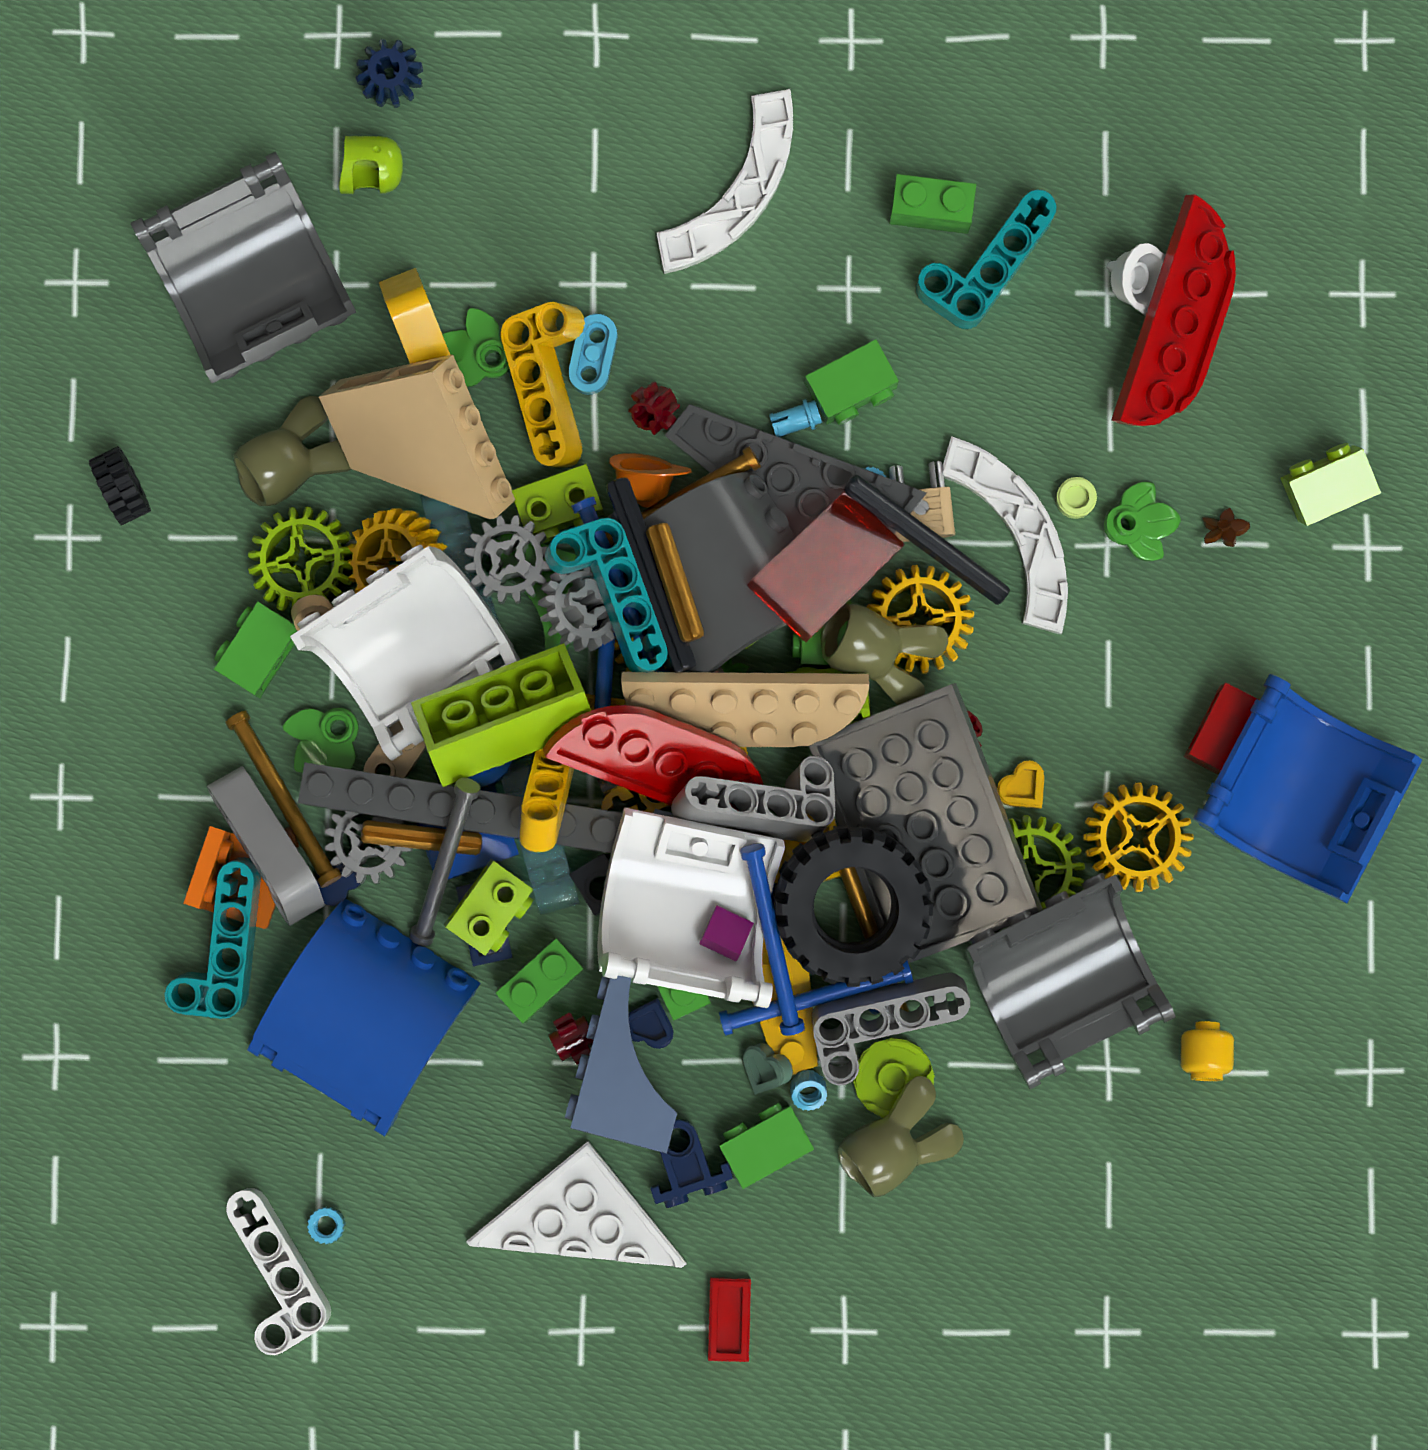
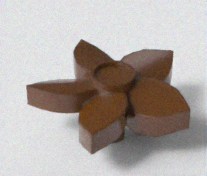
M1231 508L1221 513L1220 520L1202 517L1204 526L1211 530L1205 535V544L1222 539L1224 545L1234 547L1237 540L1236 536L1243 535L1250 528L1249 522L1243 519H1234Z

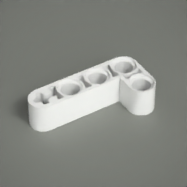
M247 1188L234 1193L229 1198L226 1212L230 1222L282 1307L281 1310L269 1316L257 1326L254 1337L256 1346L261 1352L267 1355H278L322 1328L331 1316V1306L266 1196L255 1188ZM242 1197L246 1202L253 1200L256 1203V1207L252 1209V1214L257 1222L264 1217L268 1222L256 1228L252 1233L248 1229L249 1226L256 1224L249 1213L242 1215L239 1212V1208L243 1206ZM263 1232H271L277 1237L278 1248L275 1253H266L260 1248L259 1237ZM291 1267L298 1272L300 1278L296 1288L291 1289L283 1286L280 1281L282 1268ZM312 1302L319 1307L321 1312L319 1322L310 1324L303 1320L300 1314L303 1303ZM277 1324L284 1329L285 1341L283 1344L273 1345L267 1340L266 1329L268 1325Z

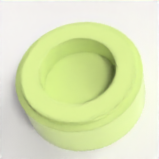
M1081 477L1067 479L1061 484L1056 493V505L1059 511L1066 517L1073 519L1083 518L1088 515L1095 507L1097 501V493L1091 482Z

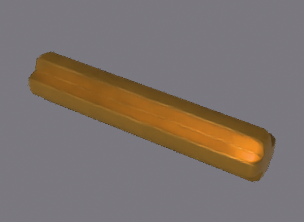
M667 523L653 525L646 530V535L680 639L683 642L698 640L704 636V630L670 526Z
M367 820L362 825L361 841L370 844L440 851L446 829ZM463 831L456 853L467 855L480 854L482 835L480 833Z

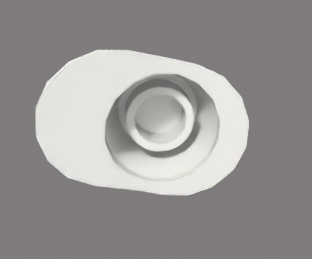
M1144 243L1137 245L1131 251L1123 253L1116 261L1108 262L1106 268L1111 272V287L1115 296L1119 300L1132 305L1146 316L1165 254L1157 247Z

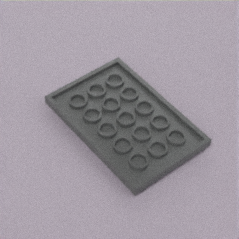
M956 683L850 724L838 733L809 746L812 756L824 758L833 768L835 816L838 824L846 825L847 827H857V824L869 826L872 830L883 831L891 835L911 852L923 868L922 871L929 881L931 892H929L930 900L933 902V916H929L928 922L931 929L928 938L922 939L919 944L921 949L914 960L909 958L908 963L968 942L970 938L989 928H992L994 932L1009 926L1007 920L1023 911L1030 910L1031 914L1034 915L1043 910ZM855 867L878 930H880L890 914L891 899L888 888L875 873L867 869Z

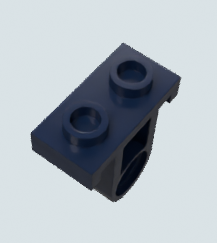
M680 1118L675 1120L673 1129L681 1128L690 1136L688 1147L682 1151H675L668 1147L666 1154L660 1152L671 1189L661 1191L659 1184L650 1188L655 1204L664 1202L666 1208L688 1202L687 1194L703 1189L705 1196L728 1188L726 1181L733 1179L728 1161L720 1163L722 1172L711 1175L697 1130L689 1121Z

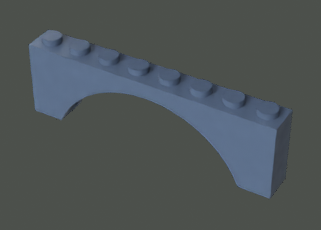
M658 809L654 811V814L674 817L670 812ZM618 975L616 979L602 976L597 998L604 1000L600 1016L592 1014L586 1038L594 1041L590 1056L581 1055L575 1077L583 1080L579 1096L571 1094L565 1118L572 1120L571 1129L666 1154L677 1112L656 1092L637 1059L632 1043L628 1015L631 978Z

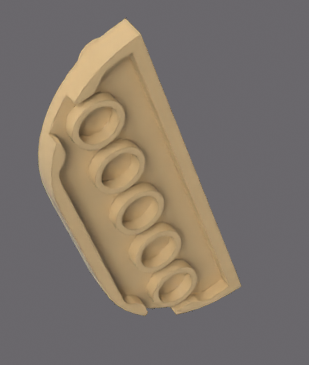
M622 672L621 683L624 700L627 705L643 707L724 738L738 747L810 746L838 733L858 715L868 695L869 674Z

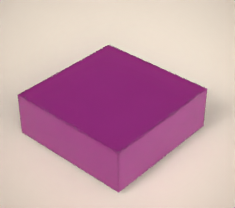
M717 905L699 944L736 962L741 955L754 923Z

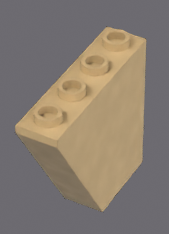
M453 354L340 379L319 396L351 469L487 519L497 518L515 501L511 485L505 477L496 456V450L489 440L481 421L480 413L474 405L465 384L463 373L459 370Z

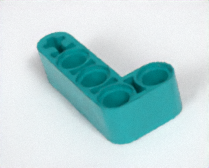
M1034 190L1024 196L966 278H963L941 263L926 265L921 270L916 284L918 298L953 325L961 329L976 327L1050 227L1056 213V202L1052 195L1044 190ZM1037 206L1044 209L1042 215L1039 214L1029 229L1025 223L1028 220L1031 209L1034 210ZM1009 236H1016L1022 240L1024 248L1021 251L1012 252L1005 247L1003 240ZM985 268H994L1000 273L1001 280L995 284L986 283L981 278L980 271ZM929 277H939L944 281L946 288L942 292L933 293L926 288L924 281ZM964 299L971 300L977 305L978 312L972 316H965L959 312L957 303Z
M602 518L557 534L545 552V560L549 568L559 574H568L591 567L628 669L631 672H656L667 659V646L622 525L614 519ZM595 532H608L613 538V547L604 549L598 546L594 537ZM565 543L573 547L576 555L575 560L570 562L561 560L556 554V546ZM611 569H619L625 573L628 580L626 587H616L610 582L608 574ZM632 607L638 610L642 619L641 625L631 626L623 619V609ZM643 631H647V635L642 640L640 639V637H638L634 641L631 640L632 637H636L640 635ZM644 648L646 652L653 651L655 657L650 661L647 659L640 660L638 653Z
M238 857L225 864L219 871L207 974L186 972L168 984L164 993L165 1002L176 1013L226 1019L234 1016L247 1004L261 875L250 858ZM240 868L241 875L247 877L248 881L241 884L238 891V879L232 878L231 874ZM238 891V897L230 899L228 898V896H231ZM234 907L242 912L244 916L242 927H234L228 922L226 913L229 908ZM224 948L234 949L240 957L238 967H230L224 962L222 958ZM180 983H186L193 987L195 991L194 1002H186L180 998L178 994ZM220 988L229 989L234 993L236 999L234 1007H226L220 1003L218 999Z

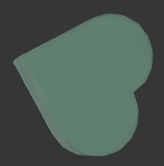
M758 1043L748 1047L743 1053L744 1067L754 1094L779 1087L791 1080L793 1069L789 1059L782 1054H775L769 1045Z

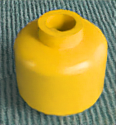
M1195 1022V1029L1184 1032L1181 1037V1068L1186 1073L1191 1074V1080L1223 1081V1075L1230 1073L1234 1066V1037L1231 1033L1220 1030L1219 1022Z

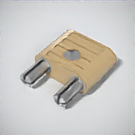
M933 461L928 464L931 488L919 489L927 492V494L911 515L942 538L955 536L951 491L950 487H945L941 461L936 462L939 485L937 487L935 464ZM897 465L898 482L904 484L903 467ZM895 466L889 467L890 479L896 481ZM897 531L891 538L893 543L910 542Z

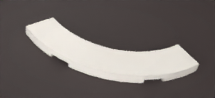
M790 89L751 96L753 131L749 152L743 168L733 184L722 196V199L706 213H702L691 221L669 230L657 232L664 274L688 268L723 251L739 239L766 209L778 188L790 153L793 132V106Z
M951 436L942 467L944 478L969 489L991 506L1004 521L1018 546L1026 577V605L1022 624L1061 635L1067 610L1068 584L1063 549L1048 512L1026 482L1000 462L998 458L969 442Z

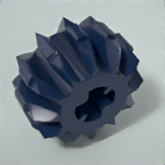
M381 39L379 41L381 50L376 52L372 47L367 46L365 52L369 59L357 60V67L363 72L356 76V81L358 85L365 86L363 95L366 99L376 96L377 106L383 107L387 99L391 98L394 108L400 107L398 97L403 95L409 101L414 99V94L409 87H422V79L417 75L423 72V66L421 62L414 61L417 54L413 48L403 51L402 41L396 40L392 48L389 49L386 40ZM393 68L395 78L386 80L385 69Z

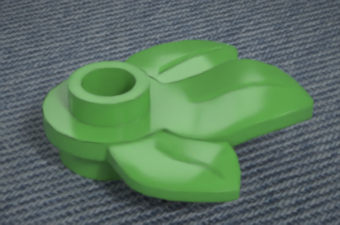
M470 308L466 316V330L450 331L442 334L450 355L453 354L459 370L463 373L467 387L477 385L485 377L493 379L502 377L510 370L502 340H500L499 325L487 313L479 309ZM490 353H497L501 356L500 362L497 365L492 366L486 363V357Z
M1140 482L1126 489L1122 494L1120 505L1107 513L1104 521V530L1111 541L1119 545H1127L1136 558L1144 561H1155L1164 557L1160 539L1175 532L1181 522V517L1171 506L1164 503H1156L1154 483ZM1122 518L1129 522L1130 530H1125L1122 527Z
M308 708L292 715L284 723L283 730L300 740L294 757V770L296 772L303 773L305 762L352 769L356 759L353 742L358 735L359 724L354 714L349 710L333 708L323 713ZM337 721H343L346 725V731L340 736H336L332 732V726Z

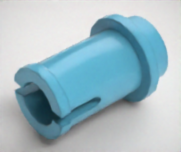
M804 399L801 405L769 414L775 435L781 438V436L808 427L815 430V425L822 423L815 400L807 402Z

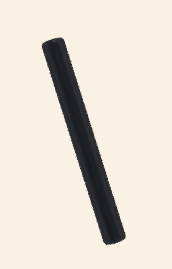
M854 475L846 484L844 491L848 496L994 604H1001L1010 592L1008 586L859 475Z
M628 478L613 480L606 485V489L617 519L622 525L664 637L673 671L679 673L692 669L696 666V660L689 642H683L680 639L646 535L647 527Z

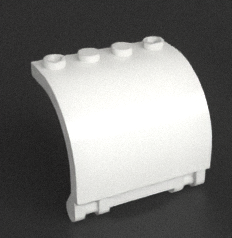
M418 545L410 549L400 557L403 561L402 564L391 571L384 567L373 573L366 579L369 584L356 594L353 589L341 594L331 602L334 606L333 609L322 616L319 612L307 616L297 624L300 630L290 636L298 650L315 653L339 677L368 719L383 752L391 761L402 755V749L413 743L416 746L424 741L411 702L493 671L489 662L500 655L505 663L503 666L520 660L503 628L469 579L443 551L430 546L424 549L422 545ZM400 720L403 730L393 736L388 727Z
M624 807L610 856L602 896L597 944L599 972H602V976L616 979L619 975L631 978L633 983L651 984L714 996L736 1003L743 999L753 1001L754 1006L768 1008L772 998L773 985L764 981L762 968L763 932L747 861L742 860L740 849L751 844L764 845L766 855L763 856L770 892L772 893L785 850L784 840ZM717 905L754 923L741 955L736 962L699 944Z

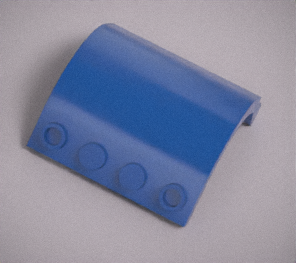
M1269 674L1264 683L1266 690L1260 700H1255L1250 709L1252 712L1215 783H1211L1206 793L1209 795L1203 809L1198 808L1193 820L1216 837L1261 863L1315 890L1348 903L1422 759L1414 753L1374 738L1332 717L1291 690L1290 683Z
M345 899L326 918L292 966L263 1015L247 1051L257 1057L260 1054L273 1061L271 1066L281 1072L284 1069L351 1110L350 1115L360 1122L362 1119H365L376 1126L374 1130L385 1137L396 1121L402 1105L426 1064L459 1014L474 996L481 983L470 977L465 971L454 967L438 957L430 949L415 944L395 927L387 925L366 912L361 906Z

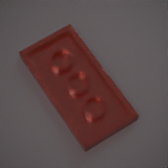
M844 491L755 575L747 586L807 643L905 544L873 513L848 496Z

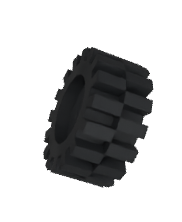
M119 446L89 460V466L92 469L91 471L96 479V483L101 489L109 509L113 512L115 519L118 520L120 525H124L151 512L149 502L140 486V482Z

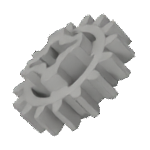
M516 515L512 518L511 524H505L502 516H498L497 526L494 528L488 523L483 522L482 527L485 534L481 537L478 534L472 533L470 537L476 544V547L465 549L466 556L474 559V562L465 565V570L469 573H477V576L471 581L472 585L478 587L484 584L483 596L487 599L494 592L498 593L499 604H504L507 595H512L516 604L521 603V593L525 591L532 598L535 597L536 594L533 586L536 583L539 585L547 583L546 579L541 575L542 571H552L546 561H544L547 547L540 546L547 538L545 533H538L534 536L532 533L535 524L530 521L523 528L520 526L519 516ZM503 534H514L511 540L496 542L493 540ZM529 543L535 549V567L526 561L525 552L528 549ZM514 551L518 564L516 566L509 564L505 569L501 570L503 563L500 555L504 553L509 556ZM483 553L492 560L493 567L488 577L482 567ZM520 577L525 580L518 585L502 586L506 583L507 579Z
M591 567L568 574L554 572L550 575L551 580L542 585L541 588L548 596L538 601V605L547 608V613L541 616L540 619L542 622H551L552 627L548 631L549 636L559 633L562 636L560 644L564 643L565 646L573 641L576 652L587 647L590 651L601 647L602 644L605 645L615 638L614 630L594 575L591 572ZM573 583V586L568 589V593L562 594L566 585ZM597 620H602L599 628L596 631H592V628L597 625Z
M346 812L343 817L333 814L331 818L337 823L336 829H326L325 833L334 837V842L327 844L325 850L336 852L337 854L330 862L332 866L342 863L345 865L342 876L347 878L354 871L357 873V883L363 884L366 876L370 875L373 883L379 884L381 873L384 872L390 878H394L395 873L392 867L395 864L403 867L407 865L405 860L401 858L402 852H412L413 848L397 846L393 848L388 845H380L384 848L383 852L369 846L363 851L364 842L354 832L355 830L361 832L363 824H357L353 821V819L363 814ZM374 816L371 820L396 824H404L406 822L402 820L389 819ZM344 833L350 836L352 845L348 857L343 848ZM379 856L386 860L375 867H361L368 858Z

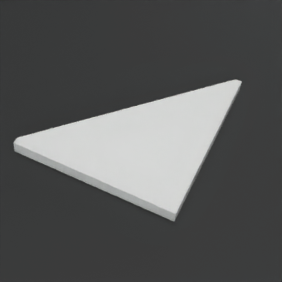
M589 1141L466 1241L472 1247H487L679 1268L687 1264Z

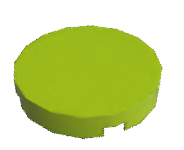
M888 1038L873 1043L862 1052L858 1059L859 1072L853 1080L857 1097L867 1110L884 1118L889 1114L899 1094L910 1080L917 1076L926 1077L934 1085L935 1075L929 1058L920 1047L907 1040Z

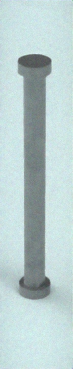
M460 778L456 781L454 787L456 798L418 923L412 927L410 932V939L415 944L421 946H428L433 943L435 937L433 926L472 800L478 797L480 785L472 779Z

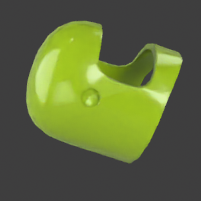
M345 136L344 161L339 185L340 193L354 194L355 190L359 188H376L380 190V194L393 191L399 185L403 174V158L398 144L393 139L384 136Z

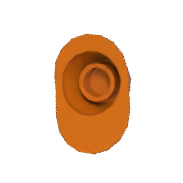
M623 453L612 456L609 464L616 469V479L628 478L637 503L647 508L656 505L667 496L674 476L691 473V468L674 465L661 458L645 454Z

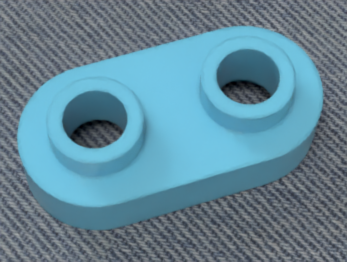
M592 314L584 318V329L581 335L575 339L569 365V379L575 390L585 395L596 394L607 385L616 348V326L609 317L602 314ZM594 331H602L605 334L602 342L594 343L591 341L590 335ZM593 369L597 376L593 381H585L581 377L583 371Z

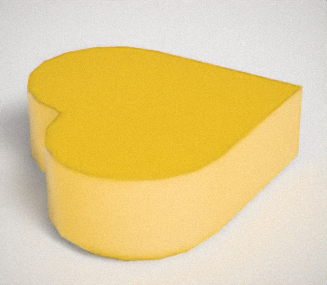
M1023 761L1016 766L1012 775L1002 778L996 787L1002 803L1012 807L1041 809L1044 790V771L1042 767L1034 761Z

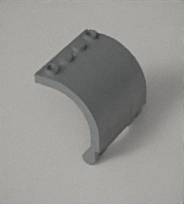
M276 151L265 156L266 161L254 167L249 164L241 168L242 176L171 211L166 205L157 209V215L143 221L141 217L131 222L138 240L151 259L180 314L211 383L220 379H229L235 376L241 369L257 361H266L274 356L277 351L291 344L302 343L309 339L312 334L328 326L341 324L348 316L356 313Z
M755 471L730 474L709 481L670 501L644 519L647 529L659 523H667L670 526L704 630L703 637L689 642L696 660V666L684 672L713 673L737 653L771 632L797 620L827 613L837 605L831 594L829 584L815 569L810 561L807 549L798 542L788 526L787 517L777 508L768 494L765 482L756 475ZM623 572L624 577H625V579H626V581H627V583H628L627 576H626L625 573ZM667 655L664 666L666 669L669 668L671 672H674Z
M1103 873L1098 874L1081 883L1083 891L1071 897L1068 896L1066 891L1057 894L1044 902L1046 909L1034 915L1031 914L1030 910L1023 911L1007 920L1010 927L996 934L992 928H989L970 938L973 945L966 949V957L970 969L997 1029L1029 1089L1040 1085V1080L1051 1074L1057 1077L1065 1073L1066 1068L1062 1060L1131 1026L1134 1027L1138 1035H1141L1150 1030V1025L1160 1020L1166 1023L1176 1018L1171 1004L1157 984L1129 926L1120 898L1123 887L1116 874L1107 879ZM1149 995L1154 1006L1141 1011L1136 1001ZM1040 1049L1045 1060L1032 1066L1027 1055Z

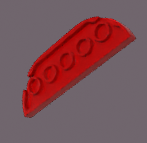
M1195 194L1185 195L1111 421L1130 426L1156 425L1175 413H1181L1194 400L1207 375L1233 295L1236 263L1234 250H1229L1222 230L1226 227L1224 222L1205 200Z
M607 706L581 714L563 725L543 748L545 758L668 805H672L676 795L694 777L703 776L763 785L762 778L753 760L734 743L661 713L638 706ZM730 803L732 808L739 811L734 804Z

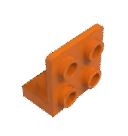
M212 826L209 827L183 904L214 913L217 877L220 869L238 857L249 858L235 834ZM240 868L231 874L232 878L238 879L239 891L240 885L248 881V879L241 875ZM261 877L256 927L267 929L276 905L268 886ZM238 891L235 894L228 896V898L230 899L238 897ZM232 907L227 910L226 916L228 918L244 923V916L239 909Z

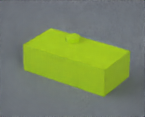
M564 643L411 702L427 751L442 787L455 783L460 778H468L543 749L548 740L563 725L579 715L591 711L584 689Z

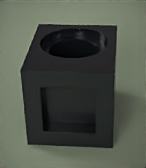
M604 853L569 874L594 916L600 915L602 900H597L593 897L591 884L596 878L606 877L609 859Z

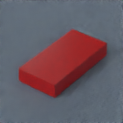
M710 1277L708 1361L749 1362L751 1278Z

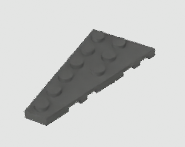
M691 404L687 406L664 435L710 473L743 455L742 450L750 446L761 465V468L755 470V473L765 482L771 499L787 517L788 526L798 542L813 557L845 583L852 586L893 537L896 530L845 493L844 488L854 475H859L910 514L927 494L925 491Z

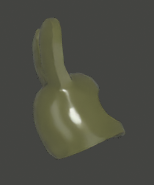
M308 396L301 399L280 428L256 436L236 450L234 463L240 485L250 501L259 506L277 505L294 494L314 475L352 470L338 440L312 449H307L302 444L306 437L328 420L319 397Z
M846 604L836 608L828 615L821 630L822 657L831 668L844 674H869V679L876 681L897 705L925 694L924 685L918 678L894 665L898 654L907 653L936 658L943 654L948 645V635L945 629L934 625L899 627L878 613L859 604ZM848 621L845 634L838 646L839 630Z
M917 1076L910 1080L904 1086L887 1116L856 1129L846 1136L839 1146L838 1159L842 1169L872 1197L884 1196L895 1189L920 1164L951 1158L962 1148L964 1141L963 1132L955 1124L944 1123L916 1139H913L910 1134L911 1128L924 1116L936 1099L935 1087L929 1079Z

